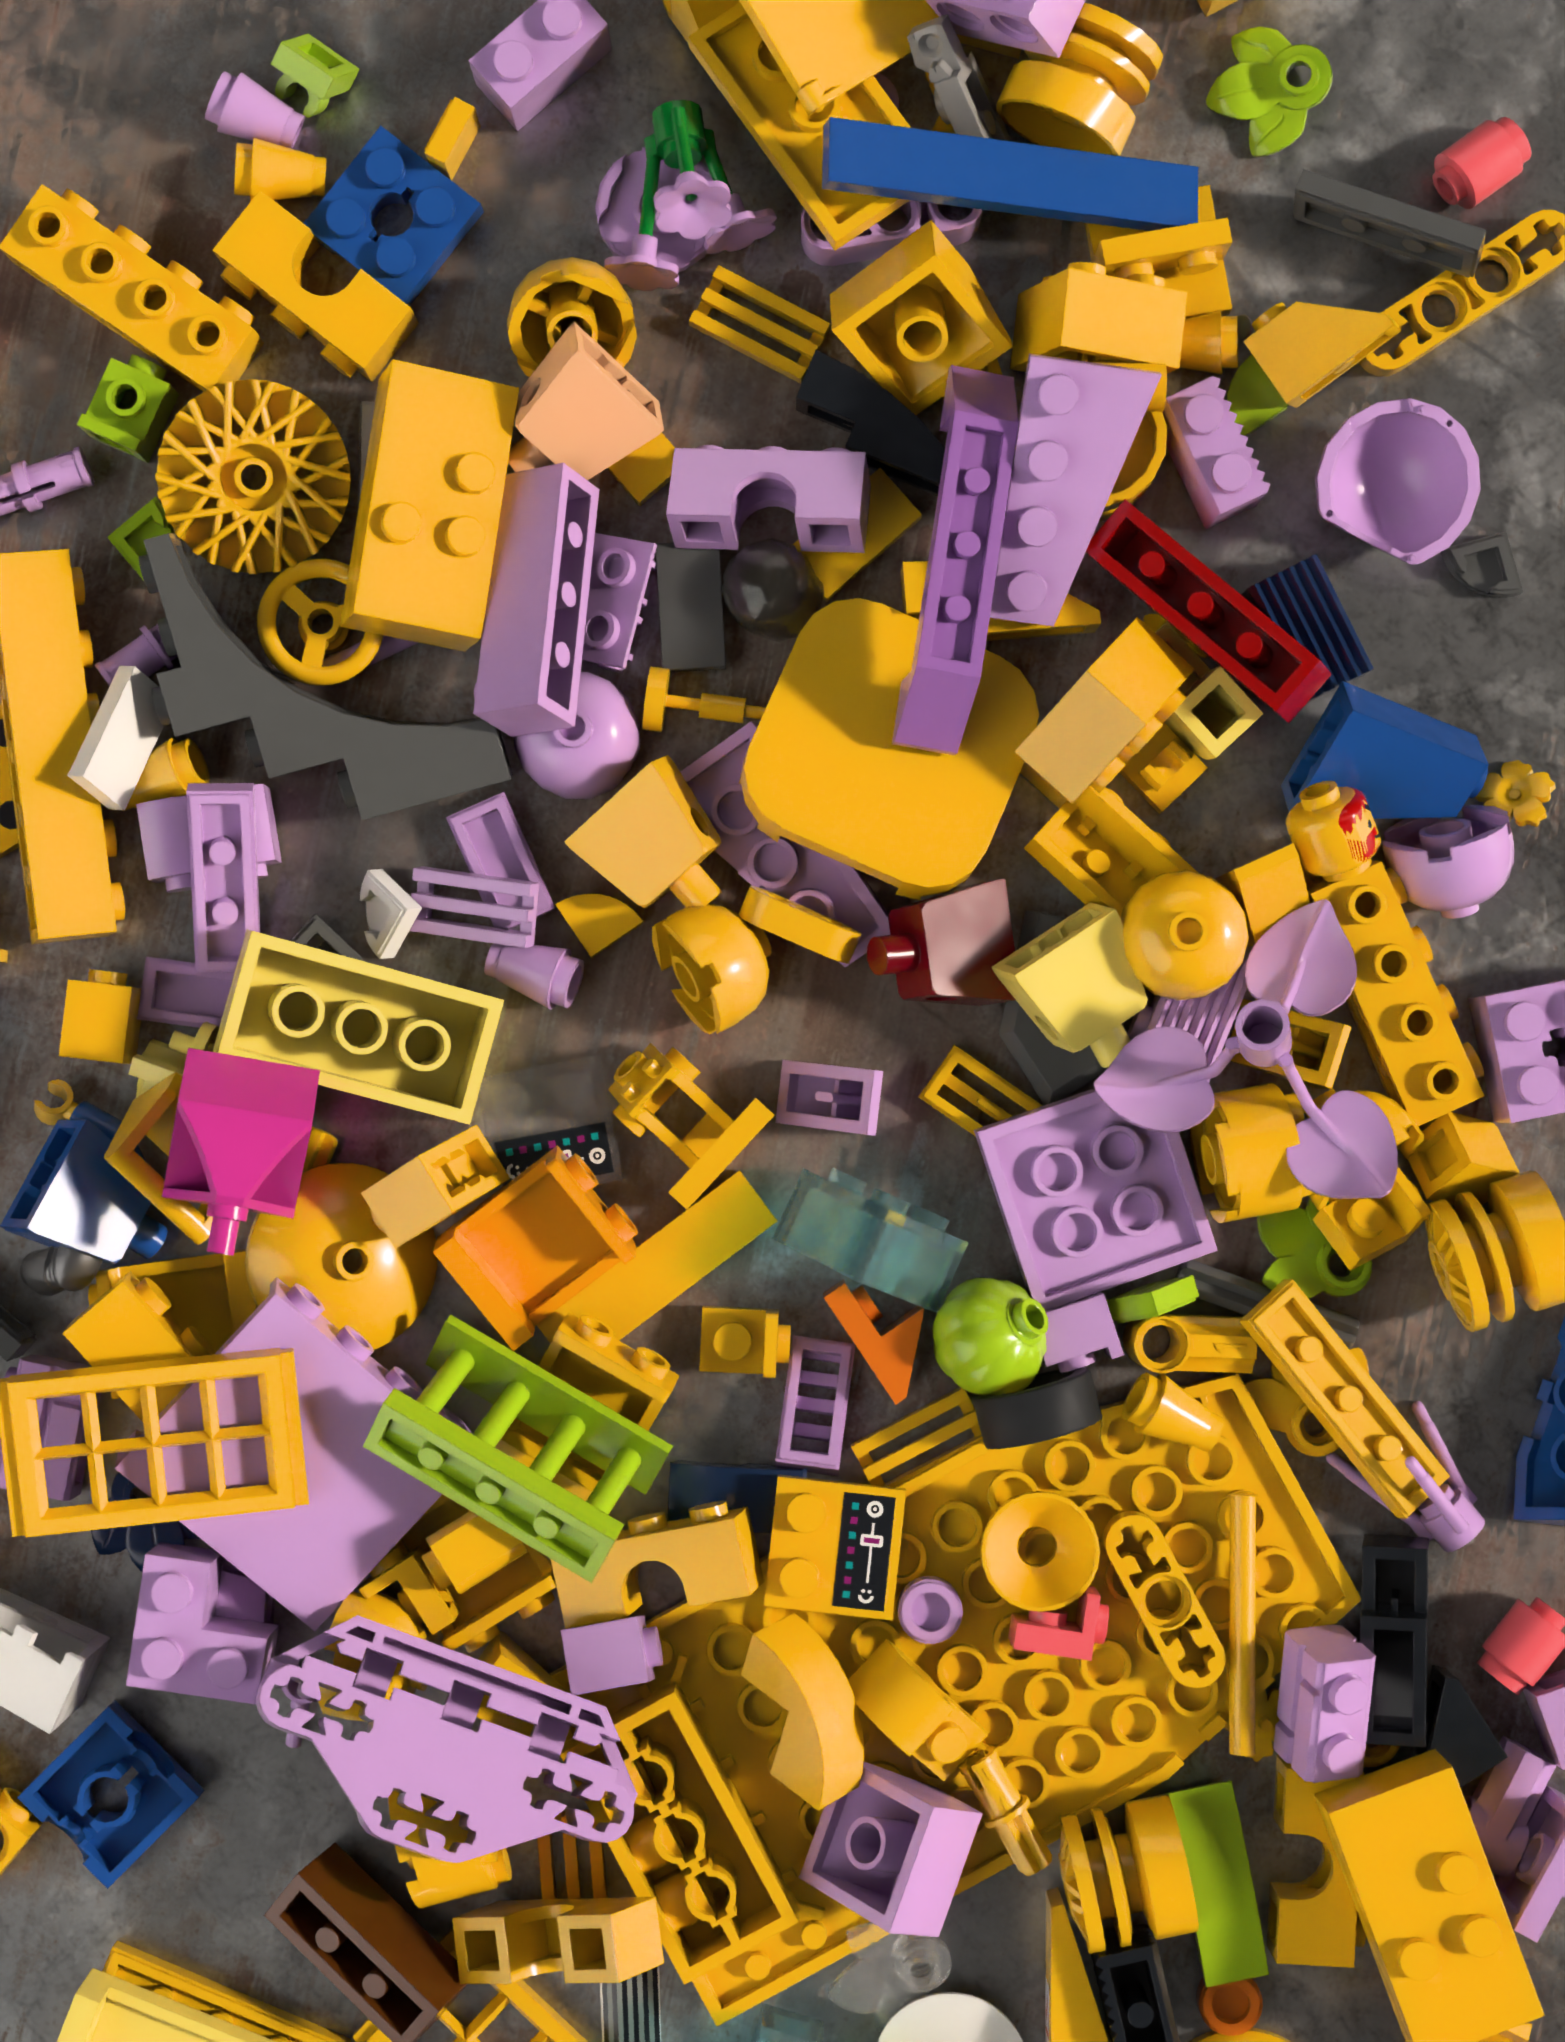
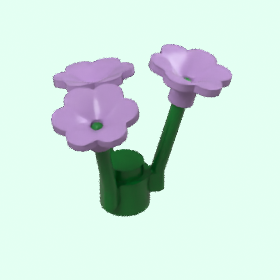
M672 100L659 105L652 112L654 134L644 139L647 161L639 234L633 236L630 255L626 257L612 256L604 260V268L614 274L620 284H627L635 290L673 289L679 285V267L674 263L656 259L658 239L653 236L654 219L658 229L662 232H679L684 238L693 240L704 237L705 242L703 246L708 254H716L724 250L729 252L741 250L751 245L754 240L769 235L776 228L774 222L777 217L773 209L745 211L740 195L732 192L716 150L714 131L704 128L702 108L693 101ZM702 156H704L713 181H707L694 170V166L701 161ZM664 159V163L668 167L680 169V175L676 178L675 185L664 186L658 190L660 163Z

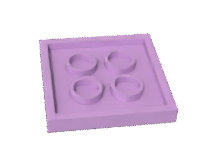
M1095 1088L974 1130L1030 1298L1038 1301L1045 1311L1218 1251L1180 1133L1154 1132L1131 1124L1113 1112L1101 1100Z

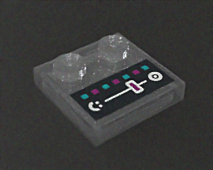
M602 1055L483 1076L478 1097L486 1140L511 1178L496 1187V1192L557 1145L568 1158L575 1153L578 1154L592 1170L599 1184L625 1179Z

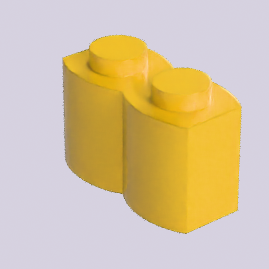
M468 1511L428 1536L426 1541L431 1550L422 1555L421 1558L441 1590H445L453 1585L457 1592L462 1594L528 1551L522 1541L475 1513Z

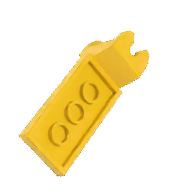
M662 0L669 18L686 42H688L689 49L834 251L910 201L822 189L823 125L829 117L911 128L874 76L824 106L822 111L808 115L739 0Z

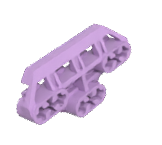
M359 1615L270 1659L257 1690L256 1705L258 1713L264 1722L270 1726L312 1741L356 1810L360 1825L365 1832L377 1839L438 1861L460 1863L558 1831L585 1841L607 1843L623 1836L633 1822L634 1803L638 1793L617 1747L616 1742L621 1740L606 1706ZM336 1641H340L336 1645L340 1654L362 1662L358 1672L354 1673L308 1655ZM304 1658L301 1668L298 1667L299 1660ZM397 1663L402 1664L398 1675L448 1693L444 1705L395 1687L390 1699H385ZM289 1680H294L299 1683L297 1695L314 1703L321 1699L319 1686L337 1692L324 1706L336 1711H345L350 1709L353 1703L360 1705L359 1717L368 1722L365 1732L358 1731L352 1733L349 1740L341 1737L343 1725L326 1717L319 1718L320 1734L302 1728L306 1722L313 1718L315 1713L301 1708H294L290 1710L286 1717H282L277 1713L279 1702L270 1697L272 1688L281 1689L288 1684ZM484 1695L489 1696L486 1704L487 1708L533 1724L530 1737L483 1719L480 1721L477 1732L473 1731L472 1727ZM570 1726L576 1728L572 1739L591 1746L600 1744L608 1765L570 1751L567 1752L564 1764L558 1762ZM541 1772L545 1773L544 1785L561 1793L572 1792L570 1778L581 1781L582 1784L570 1796L583 1801H600L603 1795H606L604 1806L608 1810L613 1811L612 1820L610 1823L599 1822L594 1829L592 1828L594 1816L576 1808H566L567 1805L557 1801L538 1800L534 1807L530 1805L532 1794L523 1789L525 1779L538 1778ZM393 1789L399 1793L397 1804L414 1812H423L421 1796L437 1801L434 1806L426 1811L425 1816L436 1820L452 1821L456 1813L460 1814L459 1826L468 1831L467 1839L464 1843L453 1842L449 1851L443 1848L445 1836L426 1828H419L421 1845L405 1840V1837L412 1833L418 1825L404 1820H391L385 1829L380 1826L382 1814L373 1809L374 1801L376 1798H388ZM565 1810L567 1823L554 1818Z

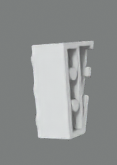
M0 1588V1706L48 1734L52 1733L80 1707L111 1638Z

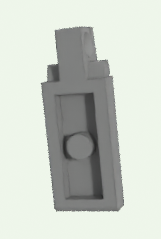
M948 14L913 27L907 39L914 63L917 68L929 73V80L934 83L935 105L944 123L951 124L955 134L1011 141L1000 115L996 112L997 107L972 51L964 52Z

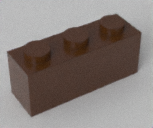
M336 1842L299 1871L263 1915L392 2042H416L442 2016L468 1985L460 1984L457 1960Z

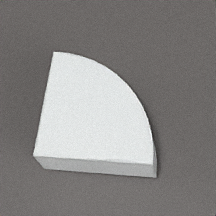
M383 869L367 870L360 891V901H366L365 909L369 931H364L370 948L379 959L394 958L422 907Z

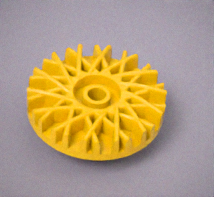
M245 379L225 382L209 388L191 399L175 415L174 420L163 435V441L157 454L158 464L157 472L155 473V480L158 485L157 494L164 508L167 522L172 525L175 534L192 549L193 553L197 556H202L213 565L230 569L231 572H245L248 574L276 573L288 567L296 566L299 562L316 554L330 540L340 524L347 507L351 481L350 464L344 442L336 426L328 415L310 398L280 383L267 380ZM256 464L264 469L267 479L263 487L260 489H250L244 485L241 475L246 466Z

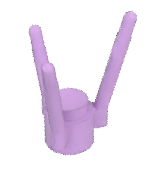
M1415 1401L1411 1407L1436 1459L1450 1475L1447 1480L1451 1488L1448 1484H1442L1439 1487L1415 1457H1407L1405 1459L1406 1467L1415 1477V1480L1427 1494L1428 1498L1418 1507L1422 1515L1419 1516L1413 1512L1407 1519H1399L1409 1525L1418 1537L1429 1538V1541L1434 1538L1445 1552H1453L1469 1543L1479 1534L1485 1525V1519L1473 1506L1477 1501V1497L1464 1482L1424 1404L1420 1401ZM1334 1452L1326 1455V1461L1390 1511L1355 1466L1349 1464Z

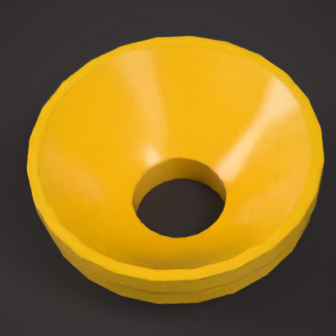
M1044 1491L1023 1493L1002 1504L989 1519L982 1535L980 1548L983 1569L995 1591L1010 1604L1024 1610L1037 1612L1057 1610L1071 1604L1082 1596L1094 1579L1100 1558L1098 1535L1092 1521L1083 1509L1066 1497ZM1032 1527L1045 1528L1055 1538V1551L1050 1559L1042 1564L1025 1562L1018 1554L1017 1545L1020 1536Z

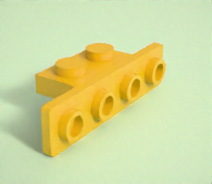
M1024 762L1020 773L1059 808L1024 849L1085 905L1092 902L1114 908L1121 918L1123 908L1138 888L1160 874L1184 870L1198 873L1171 848L1170 843L1163 835L1151 830L1124 805L1120 796L1113 790L1105 787L1098 793L1093 787L1089 786L1071 804L1031 766Z

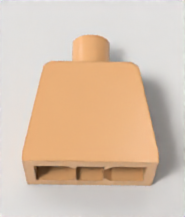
M574 322L566 329L519 390L515 426L523 437L510 448L508 463L515 472L548 466L552 463H565L586 480H589L664 431L659 400Z

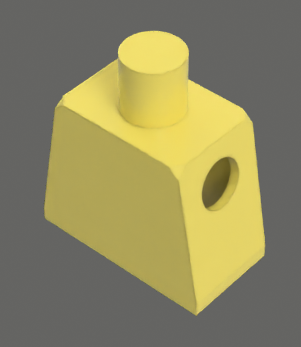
M1090 902L991 968L1053 1045L1072 1053L1090 1046L1100 1066L1107 1068L1123 1047L1131 1041L1122 1023L1142 1011L1146 1007L1148 999L1142 982L1135 976L1125 956L1124 927L1117 910Z

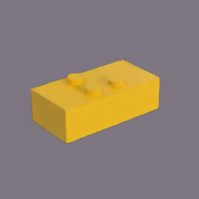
M392 359L378 380L340 627L466 652L481 640L519 387Z
M1436 1749L1314 1794L1400 2029L1407 2042H1477L1545 2016L1453 1766Z

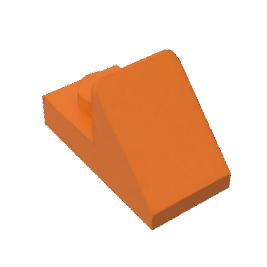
M841 1280L825 1291L823 1298L896 1405L907 1397L924 1307L922 1304H919L881 1331H878L874 1322L882 1318L883 1315L866 1289L861 1285L851 1291L845 1280Z

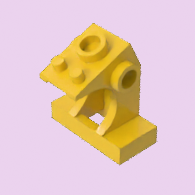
M650 1043L642 1053L640 1051L632 1053L617 1068L614 1074L615 1082L607 1089L619 1102V1105L612 1113L639 1138L649 1129L690 1168L668 1192L687 1210L775 1114L756 1097L734 1120L693 1082L701 1072L674 1047L664 1055ZM678 1088L685 1092L707 1113L682 1140L654 1115Z

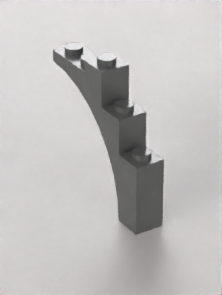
M167 533L143 540L147 554L139 556L141 573L149 593L159 592L166 615L165 618L158 619L161 640L169 657L178 655L181 665L180 668L156 674L160 687L152 689L153 703L162 726L171 724L175 737L250 716L253 729L245 730V738L250 757L256 768L265 765L268 778L270 779L344 758L347 770L337 772L341 793L348 809L358 807L361 820L511 780L513 777L501 730L479 717L447 723L394 721L347 710L300 689L260 661L223 622L197 582L182 542L175 533Z

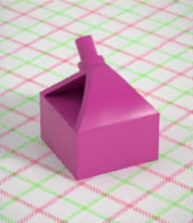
M188 1048L162 1197L208 1205L206 1216L213 1217L207 1252L234 1256L239 1222H247L248 1211L287 1218L294 1217L313 1123L320 1070Z

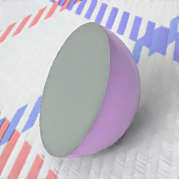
M1246 315L1238 316V340L1247 339L1253 332V327L1251 326L1253 322Z

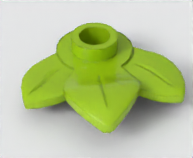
M1254 27L1241 31L1231 37L1232 49L1239 63L1229 67L1217 77L1207 95L1206 105L1209 109L1224 117L1240 121L1250 120L1249 148L1253 157H1265L1290 146L1302 135L1308 109L1317 106L1325 99L1332 85L1333 73L1329 60L1318 48L1306 44L1292 46L1278 30L1268 27ZM1297 66H1306L1311 70V78L1308 83L1301 87L1290 85L1288 83V76L1291 70Z
M1310 1198L1305 1210L1297 1208L1295 1210L1257 1216L1260 1239L1266 1249L1277 1258L1271 1263L1262 1278V1282L1271 1291L1283 1280L1293 1279L1308 1299L1321 1292L1335 1297L1349 1296L1360 1291L1369 1281L1372 1273V1260L1351 1271L1347 1268L1346 1274L1343 1277L1334 1275L1329 1268V1259L1333 1254L1337 1253L1312 1220L1319 1211Z

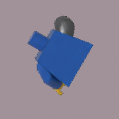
M60 1079L48 1082V1091L64 1100L65 1103L62 1106L50 1108L42 1101L34 1100L36 1117L47 1125L55 1126L0 1225L1 1228L8 1232L48 1246L26 1255L20 1266V1275L23 1282L36 1293L46 1296H53L64 1290L73 1292L82 1290L90 1285L102 1263L116 1264L122 1259L127 1248L145 1259L153 1257L164 1244L168 1232L166 1226L146 1215L151 1202L104 1159V1155L122 1121L87 1101H83L80 1104L74 1102L71 1086L66 1081ZM137 1145L134 1151L145 1160L139 1145Z

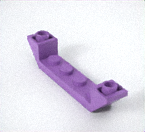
M951 365L948 370L939 431L947 432L912 670L901 681L892 744L949 755H956L960 747L981 679L1019 418L1014 377Z

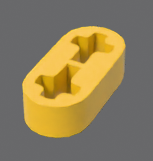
M751 885L738 913L741 919L825 957L846 964L850 963L862 935L859 931L844 923L773 892Z

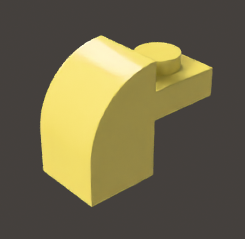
M1167 622L1155 633L1195 670L1178 688L1187 698L1164 723L1196 755L1206 760L1217 758L1263 715V712L1221 666L1210 670Z

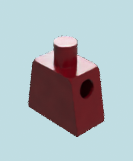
M1005 879L961 887L892 909L888 916L890 935L873 937L868 943L867 961L871 971L878 976L896 974L898 994L903 1000L972 1006L1016 1000L991 968L1015 952Z

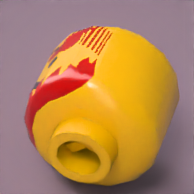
M1322 781L1305 788L1299 794L1300 802L1291 808L1285 820L1289 836L1298 852L1303 870L1315 876H1322L1323 880L1327 882L1344 881L1363 873L1370 867L1372 863L1371 857L1376 854L1381 844V838L1364 793L1353 787H1338L1335 781Z

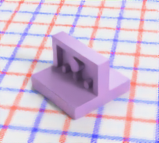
M1546 1785L1527 1823L1529 1838L1521 1860L1507 1877H1500L1497 1874L1494 1877L1513 1930L1536 1943L1540 1939L1561 1898H1565V1795Z

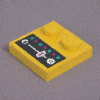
M778 1475L764 1606L893 1621L906 1489Z

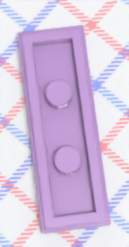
M188 783L186 795L196 972H235L246 929L260 933L254 783Z

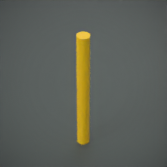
M1231 1493L1229 1754L1252 1756L1255 1755L1256 1494Z

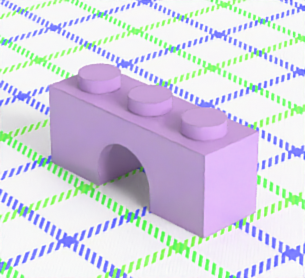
M702 445L697 448H674L666 511L675 548L738 550L740 530L744 521L759 509L781 507L795 514L794 518L801 551L865 553L871 492L866 452H851L839 447L827 448L822 451L787 450L777 446H766L759 450L724 449L715 445Z

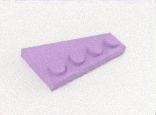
M1029 354L990 618L1054 627L1162 374L1160 372Z
M750 721L680 772L721 838V845L714 851L732 865L739 875L752 886L768 890L844 923L862 934L850 963L839 962L844 967H847L867 953V946L871 938L890 935L889 914L859 870L780 836L778 842L757 829L758 822L746 806L742 786L739 784L743 761L758 727L755 721Z

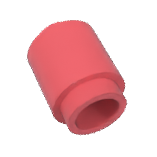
M1501 117L1495 122L1492 120L1484 121L1435 157V173L1432 179L1438 194L1450 205L1458 204L1465 209H1472L1521 174L1523 164L1531 158L1529 141L1522 129L1510 118Z
M1538 1597L1529 1606L1518 1598L1481 1645L1486 1651L1477 1661V1664L1519 1696L1527 1684L1534 1687L1565 1648V1634L1561 1632L1565 1626V1618Z

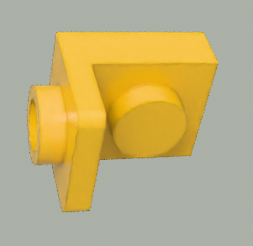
M1398 1167L1393 1188L1383 1198L1338 1199L1323 1207L1312 1220L1349 1271L1406 1242L1430 1215V1209L1422 1199L1418 1188L1407 1179Z
M703 1306L699 1371L763 1374L764 1378H776V1363H789L791 1325L778 1324L779 1309Z
M397 1546L391 1549L370 1572L371 1577L365 1580L358 1590L364 1599L367 1600L398 1580L403 1590L397 1593L401 1606L411 1613L419 1623L424 1622L431 1634L434 1635L453 1623L461 1609L449 1590H441L421 1558L425 1554L421 1546L416 1547L405 1555L400 1547Z

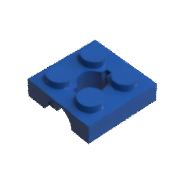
M380 125L303 224L311 229L317 242L333 255H339L358 270H364L410 306L484 211L480 202ZM410 203L413 210V221L410 227L404 233L397 236L381 234L378 237L375 230V219L378 213L384 207L392 204H403L406 206Z
M114 1700L17 1798L41 1822H50L63 1830L81 1851L84 1859L83 1865L108 1889L205 1790ZM133 1767L138 1774L125 1787L128 1795L127 1809L120 1812H110L102 1809L95 1816L89 1810L96 1803L93 1796L94 1781L103 1777L113 1778L118 1781Z

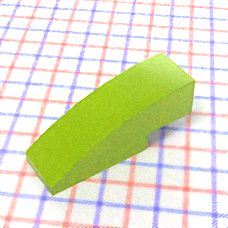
M1225 1780L1164 1793L1169 1796L1175 1812L1192 1881L1199 1923L1198 1932H1193L1205 1987L1269 1975L1255 1890L1232 1781Z

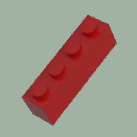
M1124 499L1091 539L1086 553L1286 722L1290 723L1332 675L1321 660L1126 499Z

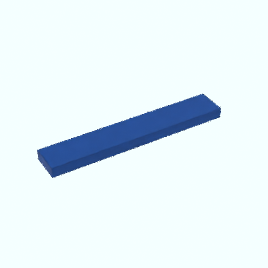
M829 117L823 125L822 189L1145 231L1198 223L1199 167L835 117Z

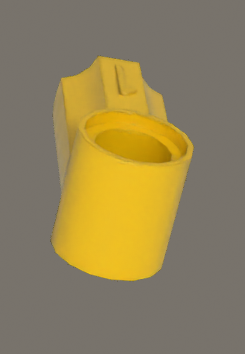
M1163 1314L1157 1317L1128 1322L1122 1337L1124 1350L1132 1361L1149 1371L1160 1374L1173 1371L1253 1374V1366L1257 1359V1343L1239 1322L1243 1317ZM1164 1325L1170 1334L1169 1348L1160 1357L1150 1359L1143 1351L1144 1335L1152 1327Z

